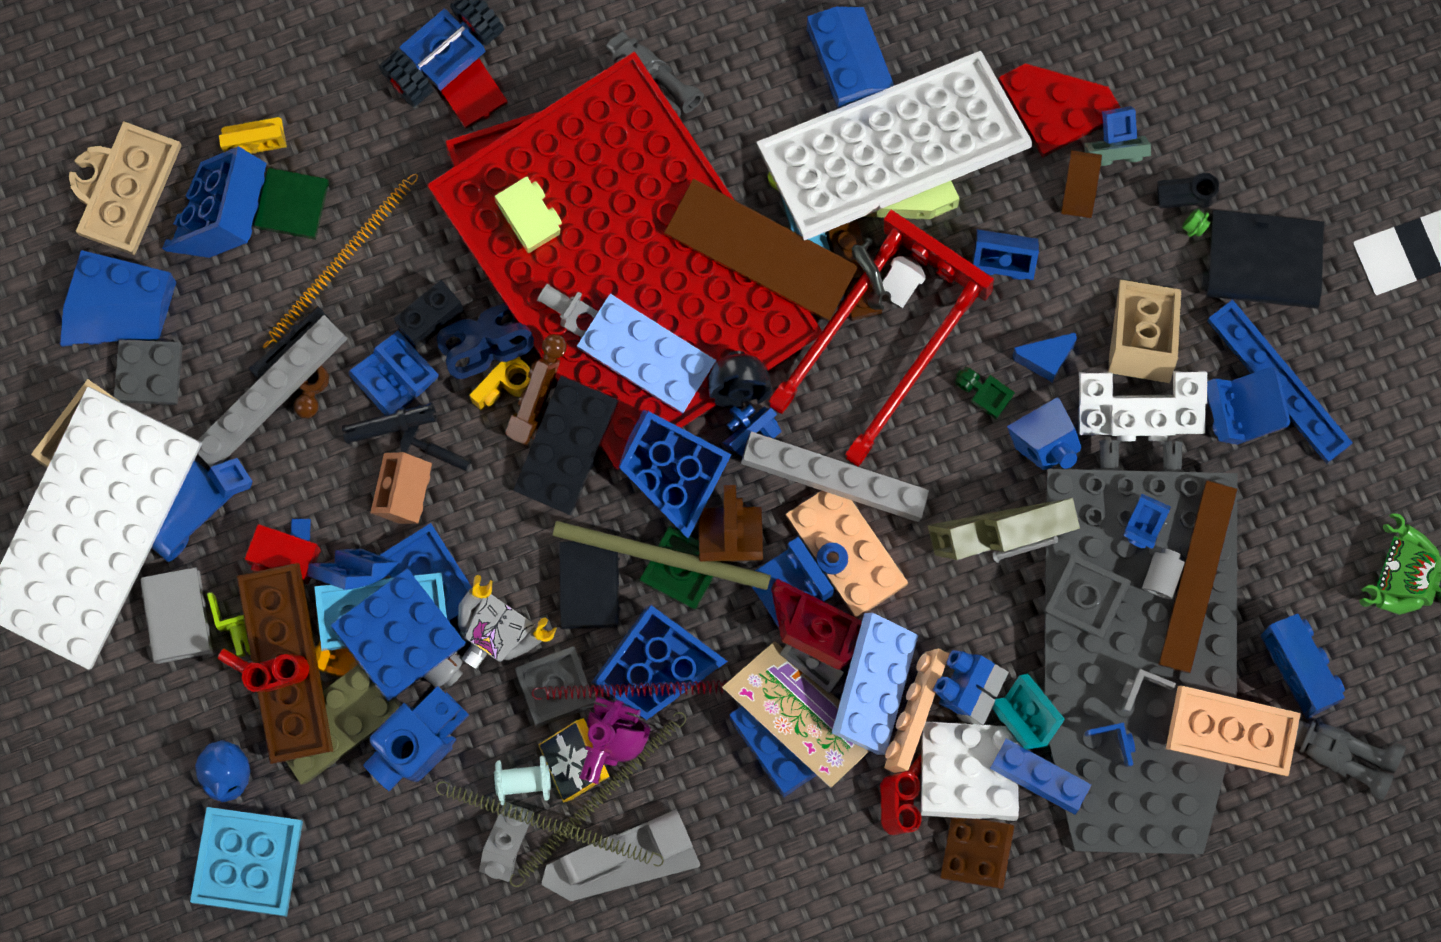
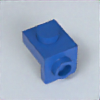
M1141 494L1126 525L1124 536L1128 538L1131 544L1137 547L1145 548L1147 546L1153 548L1171 506Z

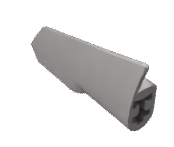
M677 809L621 834L611 835L607 839L606 849H608L612 838H614L612 851L615 849L618 840H620L618 853L625 842L623 855L626 853L629 844H631L629 857L633 853L635 846H637L635 859L641 848L643 849L640 860L643 859L648 849L646 863L654 851V853L663 857L664 862L661 866L653 865H660L662 863V858L653 854L650 862L646 864L645 859L640 862L639 857L637 860H634L633 856L628 858V853L622 856L621 851L617 855L616 850L611 852L609 848L606 851L605 845L600 849L599 844L596 847L591 844L547 864L541 885L569 901H574L698 868L700 862ZM606 838L601 840V847L603 846Z

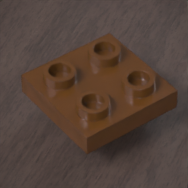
M951 817L940 878L1003 889L1014 825L974 818Z

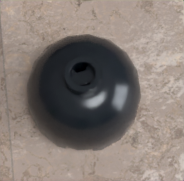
M743 351L730 352L713 366L709 375L710 398H715L717 406L743 408V402L757 399V404L768 399L772 393L771 380L765 364L757 357L746 354Z

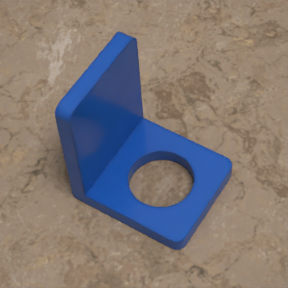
M1124 722L1085 731V736L1087 737L1117 730L1125 767L1133 766L1131 753L1135 752V744L1132 734H1126Z

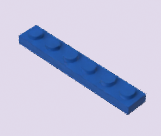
M1233 300L1208 318L1207 322L1251 374L1268 367L1278 370L1290 421L1326 464L1352 445L1353 442Z

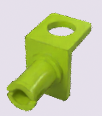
M212 592L207 593L216 628L220 632L226 630L231 632L236 656H246L243 643L246 652L251 655L244 615L222 621L216 596Z

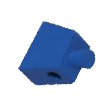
M1058 397L1007 426L1016 450L1042 470L1050 469L1058 463L1062 468L1068 469L1076 463V453L1082 447L1075 427Z

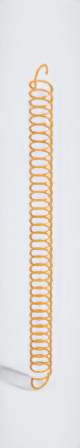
M417 178L413 183H410L407 180H402V183L404 185L398 184L400 189L395 188L396 193H391L392 198L387 197L388 202L383 201L384 206L380 205V210H376V214H372L373 219L368 218L369 223H364L366 228L361 227L362 232L357 231V235L359 237L353 236V239L355 241L349 240V243L351 245L345 244L347 250L342 249L343 254L338 253L339 258L334 257L335 262H330L332 267L326 266L328 271L323 270L324 276L319 275L320 280L315 279L316 284L311 283L312 288H307L309 293L303 292L306 298L300 296V300L302 302L296 301L297 306L292 305L293 310H288L290 315L284 314L286 319L280 318L283 324L278 322V328L273 327L274 332L269 331V334L273 339L270 342L267 341L263 345V348H266L272 341L277 343V340L271 335V333L281 338V336L276 332L275 329L285 334V332L280 328L278 324L282 325L283 327L289 330V328L285 325V323L282 320L293 325L290 322V320L286 317V315L292 318L293 320L297 321L296 318L290 313V311L301 317V315L295 310L294 307L298 308L302 312H304V310L299 306L297 302L308 308V306L303 302L301 298L307 300L309 303L312 304V302L308 299L305 293L311 296L312 298L316 299L313 296V294L309 291V289L320 295L319 292L313 287V285H315L323 291V288L317 283V281L327 286V284L321 279L320 276L324 277L325 279L331 282V280L324 273L326 272L331 276L335 277L330 272L328 267L334 270L335 272L339 273L332 265V263L343 269L336 261V259H338L344 264H346V262L340 257V255L350 260V258L344 253L343 250L347 251L352 256H354V254L348 249L347 246L353 248L355 251L358 250L352 245L350 241L362 247L354 237L360 239L365 243V241L358 234L361 233L369 239V237L364 233L362 228L373 234L366 226V224H368L375 230L377 229L373 226L370 220L374 221L379 226H381L374 218V216L380 218L382 221H384V219L378 214L377 211L381 212L386 217H388V215L382 210L381 207L387 209L389 212L392 213V211L385 205L384 202L396 208L389 201L388 198L394 200L396 203L399 204V202L393 197L392 194H394L403 200V198L397 193L396 189L401 191L405 195L407 194L401 189L400 185L411 191L403 181H406L410 185H413L417 181Z

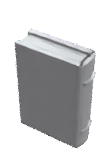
M197 567L141 578V597L144 601L150 639L149 647H151L153 662L160 664L212 654L213 649L200 571H197Z

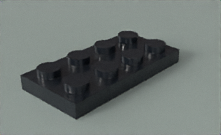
M561 375L513 491L563 513L572 515L620 399Z

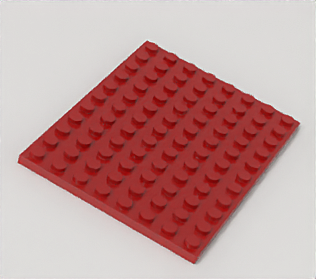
M635 51L427 184L428 189L516 321L526 325L532 332L534 337L533 346L540 357L544 358L542 342L548 335L557 334L565 339L567 348L563 356L557 358L560 360V364L555 375L556 381L558 382L560 376L564 375L620 399L600 446L616 471L620 469L619 464L628 438L643 410L649 411L683 428L716 406L715 398H710L708 385L712 368L683 414L679 413L576 348L582 338L560 325L562 319L560 318V313L537 301L546 284H549L569 298L575 297L577 292H580L582 294L580 301L598 312L609 294H612L715 359L714 365L730 352L743 351L760 359L769 371L815 341L822 332L809 311L664 235L693 178L733 200L734 198ZM525 177H528L531 183L537 181L546 196L542 201L548 210L553 207L562 221V224L559 225L560 235L529 254L495 202V195ZM582 313L577 317L576 324L581 330L587 331L594 319L590 314Z

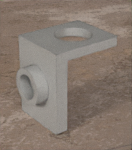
M1142 669L1137 670L1134 679L1128 678L1122 690L1121 696L1126 699L1121 711L1124 713L1131 711L1143 679L1169 690H1172L1176 683Z

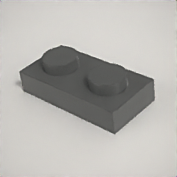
M788 644L780 653L781 656L828 693L836 687L849 668L846 665L837 670Z

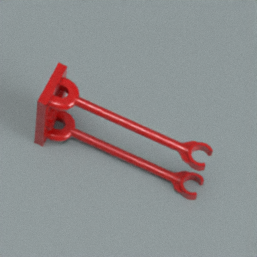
M892 209L884 218V233L888 236L873 259L879 272L902 245L913 252L911 256L917 262L924 266L929 263L938 269L936 273L942 279L949 283H952L954 280L962 285L964 289L954 307L864 434L861 433L845 454L847 455L846 459L857 467L867 457L875 443V438L962 315L971 307L977 297L986 301L993 291L994 278ZM866 272L863 273L789 379L783 381L768 401L770 403L769 406L780 414H783L798 391L797 387L871 285Z

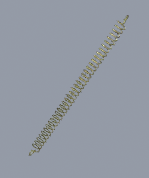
M676 712V713L673 715V717H674L676 714H679V713H680V714H682V715L684 716L685 720H684V722H683L680 726H678V725H677L675 722H673L672 720H668V723L670 724V726L667 725V724H664V727H665V729H666L667 731H665L664 729L660 728L661 734L655 732V735H656V737H657L658 739H656L655 737H651V740L653 741V743L650 742V741H647V744H648V746H649L650 748H648L647 746H645V747H646L647 749H649L652 753H655L654 750L652 749V747L649 745V743L652 744V745H653L654 747H656L657 749H659V747L657 746V744L655 743V741H654L653 739H655L656 741H658L660 744L663 745V742H662V741L660 740V738L658 737V735H660L662 738H664L666 741H668V739L666 738V736L663 734V732H662L661 730H663V731H664L665 733H667L669 736H672L671 733H670V732L668 731V729L666 728V726L669 727V728H670L671 730H673L674 732H676V730L674 729V727L671 725L670 722H672L673 724H675L677 727L681 728V727L685 724V722H686V716H685L684 713H682V712ZM644 748V751L642 752L648 757H650L649 753ZM640 753L641 756L638 755V757L646 762V759ZM637 757L636 760L633 759V761L642 766ZM632 760L630 761L633 765H631L628 762H625L627 768L621 766V769L624 772V774L618 770L617 774L619 775V777L613 775V778L616 782H614L611 779H608L610 785L604 783V786L607 789V791L600 787V791L602 792V794H600L599 792H595L598 799L594 796H591V799L594 803L587 800V803L590 806V808L586 805H583V808L586 812H584L581 809H578L581 816L577 813H574V816L578 821L570 817V821L575 826L574 829L577 830L578 828L572 820H574L579 825H582L577 816L580 817L582 820L586 821L585 817L580 811H582L588 817H590V814L588 813L586 808L595 813L594 809L591 807L589 802L596 808H599V806L597 805L594 799L603 804V801L600 799L598 794L602 796L604 799L608 800V798L602 790H604L606 793L612 796L607 786L614 791H616V789L611 782L616 784L618 787H621L618 781L615 779V777L623 783H625V781L619 773H621L629 779V776L626 774L624 769L631 774H633V772L627 764H629L635 770H638L635 764L632 762ZM559 831L557 833L560 836V838L552 834L556 842H554L551 839H548L551 846L547 843H544V846L548 850V852L542 847H539L543 855L536 851L535 854L538 857V859L534 856H531V859L535 864H533L529 860H526L529 867L522 864V867L524 868L526 873L521 869H518V872L524 879V881L520 885H513L510 878V883L512 886L519 887L526 881L521 872L530 877V874L525 869V867L534 873V869L531 867L529 863H531L536 868H539L534 859L537 860L539 863L543 864V861L540 859L538 854L546 860L547 857L543 851H545L549 855H552L547 846L550 847L552 850L556 851L555 847L550 841H552L558 847H560V844L558 843L556 838L565 843L564 839L559 834Z
M441 781L436 786L437 793L444 796V794L438 792L437 788L440 783L448 784L446 792L447 798H450L452 796L453 800H455L458 797L459 802L463 800L464 803H467L469 801L470 805L475 804V807H478L480 805L481 809H484L486 807L487 811H489L490 809L492 810V813L497 811L498 815H500L503 812L504 817L508 815L509 818H512L514 816L515 820H518L520 817V822H523L525 820L526 824H529L531 822L532 826H534L537 823V828H540L542 826L543 830H545L548 827L549 832L552 831L554 828L555 834L558 831L560 835H563L565 833V837H568L571 834V839H574L576 837V840L580 841L582 838L583 843H585L588 840L589 844L591 830L589 831L588 837L585 841H583V838L586 829L583 830V833L580 839L578 840V832L580 827H578L575 836L572 838L574 825H572L570 833L568 834V836H566L568 823L566 825L565 830L561 834V826L563 821H561L558 830L555 832L557 819L555 820L552 829L549 830L550 821L552 818L550 817L547 826L544 828V820L546 818V815L544 816L541 825L538 827L540 813L538 814L537 820L534 824H532V820L535 812L532 813V817L527 823V815L529 810H527L526 816L521 821L523 808L521 809V812L518 818L516 819L515 815L518 806H516L513 815L510 817V810L512 804L510 805L507 814L504 815L506 802L504 803L502 811L499 813L498 810L501 801L498 802L497 808L495 809V811H493V804L495 802V798L493 799L492 805L489 809H487V804L490 797L487 798L486 804L482 808V800L484 798V795H482L480 803L476 806V799L478 797V793L476 794L475 800L471 804L470 800L473 791H471L468 800L465 802V795L467 789L465 790L462 799L459 800V794L462 789L461 787L459 788L457 796L454 798V791L456 785L454 786L453 791L449 797L448 789L450 783ZM597 832L595 833L593 840L589 844L591 845L593 843L594 847H596L599 844L600 849H602L605 845L606 851L609 850V848L611 852H614L616 850L617 855L620 854L622 851V856H625L628 853V858H631L633 856V859L637 860L639 857L640 862H642L645 859L646 863L648 849L646 850V853L642 860L640 859L643 848L640 849V852L635 859V851L637 846H635L633 853L629 857V851L631 844H629L626 853L623 855L625 842L623 843V846L619 853L618 845L620 840H618L615 849L612 851V844L614 838H612L611 844L609 845L608 849H606L608 836L606 837V840L602 847L600 846L601 839L603 836L602 834L600 836L598 843L595 845V838ZM653 851L652 854H651L650 859L648 860V862H647L646 864H648V863L650 862V860H651L653 854H655V855H658V856H660V857L662 858V863H661L660 865H656V864H653V865H655V866H661V865L663 864V862H664L663 857H662L661 855L657 854V853H654V851Z

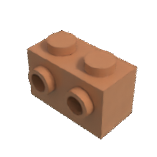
M404 452L384 453L370 513L399 524H418L423 511L426 488L430 481L432 463Z

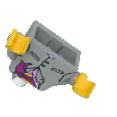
M480 575L474 577L473 588L469 589L458 605V627L461 630L459 635L471 643L461 660L476 670L486 655L499 662L503 659L511 660L530 651L542 641L552 640L557 629L556 627L551 631L543 629L548 622L547 618H542L535 629L534 623L491 594L492 580L489 581L488 585L480 586Z

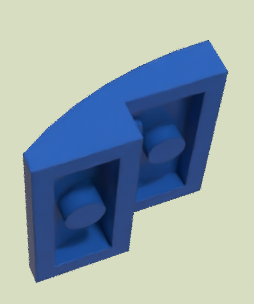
M399 331L376 346L373 354L349 372L350 378L384 415L398 412V408L408 406L439 376Z
M364 549L336 550L335 562L310 563L307 576L343 590L355 589L373 584L398 569L399 562Z

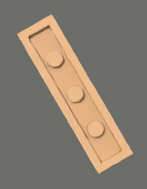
M939 648L925 652L917 662L916 670L918 673L915 682L910 685L907 691L906 699L908 701L905 710L897 719V732L894 741L889 744L885 753L887 760L884 768L893 773L909 770L935 696L933 688L937 680L941 678L949 653Z

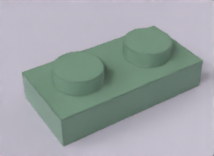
M1137 136V139L1111 144L1105 141L1084 143L1086 153L1102 155L1101 166L1110 165L1114 160L1124 159L1127 162H1138L1143 160V157L1151 156V144L1146 136Z

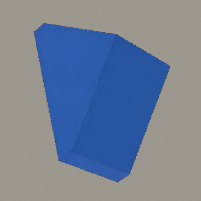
M1071 333L1015 347L1013 359L1020 365L1053 382L1075 345L1076 334Z

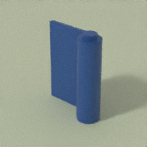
M194 460L151 547L167 562L174 560L188 544L189 536L233 496L223 498L209 477L208 471L196 460Z

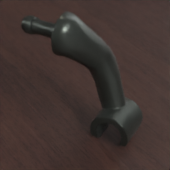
M868 237L861 246L854 245L852 247V254L866 272L874 290L868 296L869 307L874 310H883L882 301L889 302L891 294L884 290L879 269L866 251L873 241Z

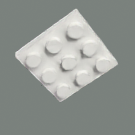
M925 722L921 733V816L1017 821L1019 817L1018 784L990 769L1006 738L1018 744L1015 736L1007 726Z

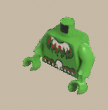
M1389 514V517L1396 520V528L1393 529L1390 525L1384 524L1383 529L1387 533L1398 532L1399 537H1393L1377 587L1368 585L1361 589L1363 592H1368L1371 595V600L1362 598L1359 602L1363 607L1376 604L1377 608L1401 615L1419 610L1422 606H1431L1436 591L1441 592V557L1439 550L1424 534L1408 524L1405 525V520L1400 514Z

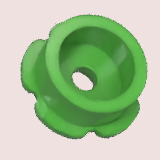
M1197 208L1188 216L1182 228L1188 232L1187 235L1189 237L1194 235L1200 237L1210 225V222L1206 219L1209 213H1203Z

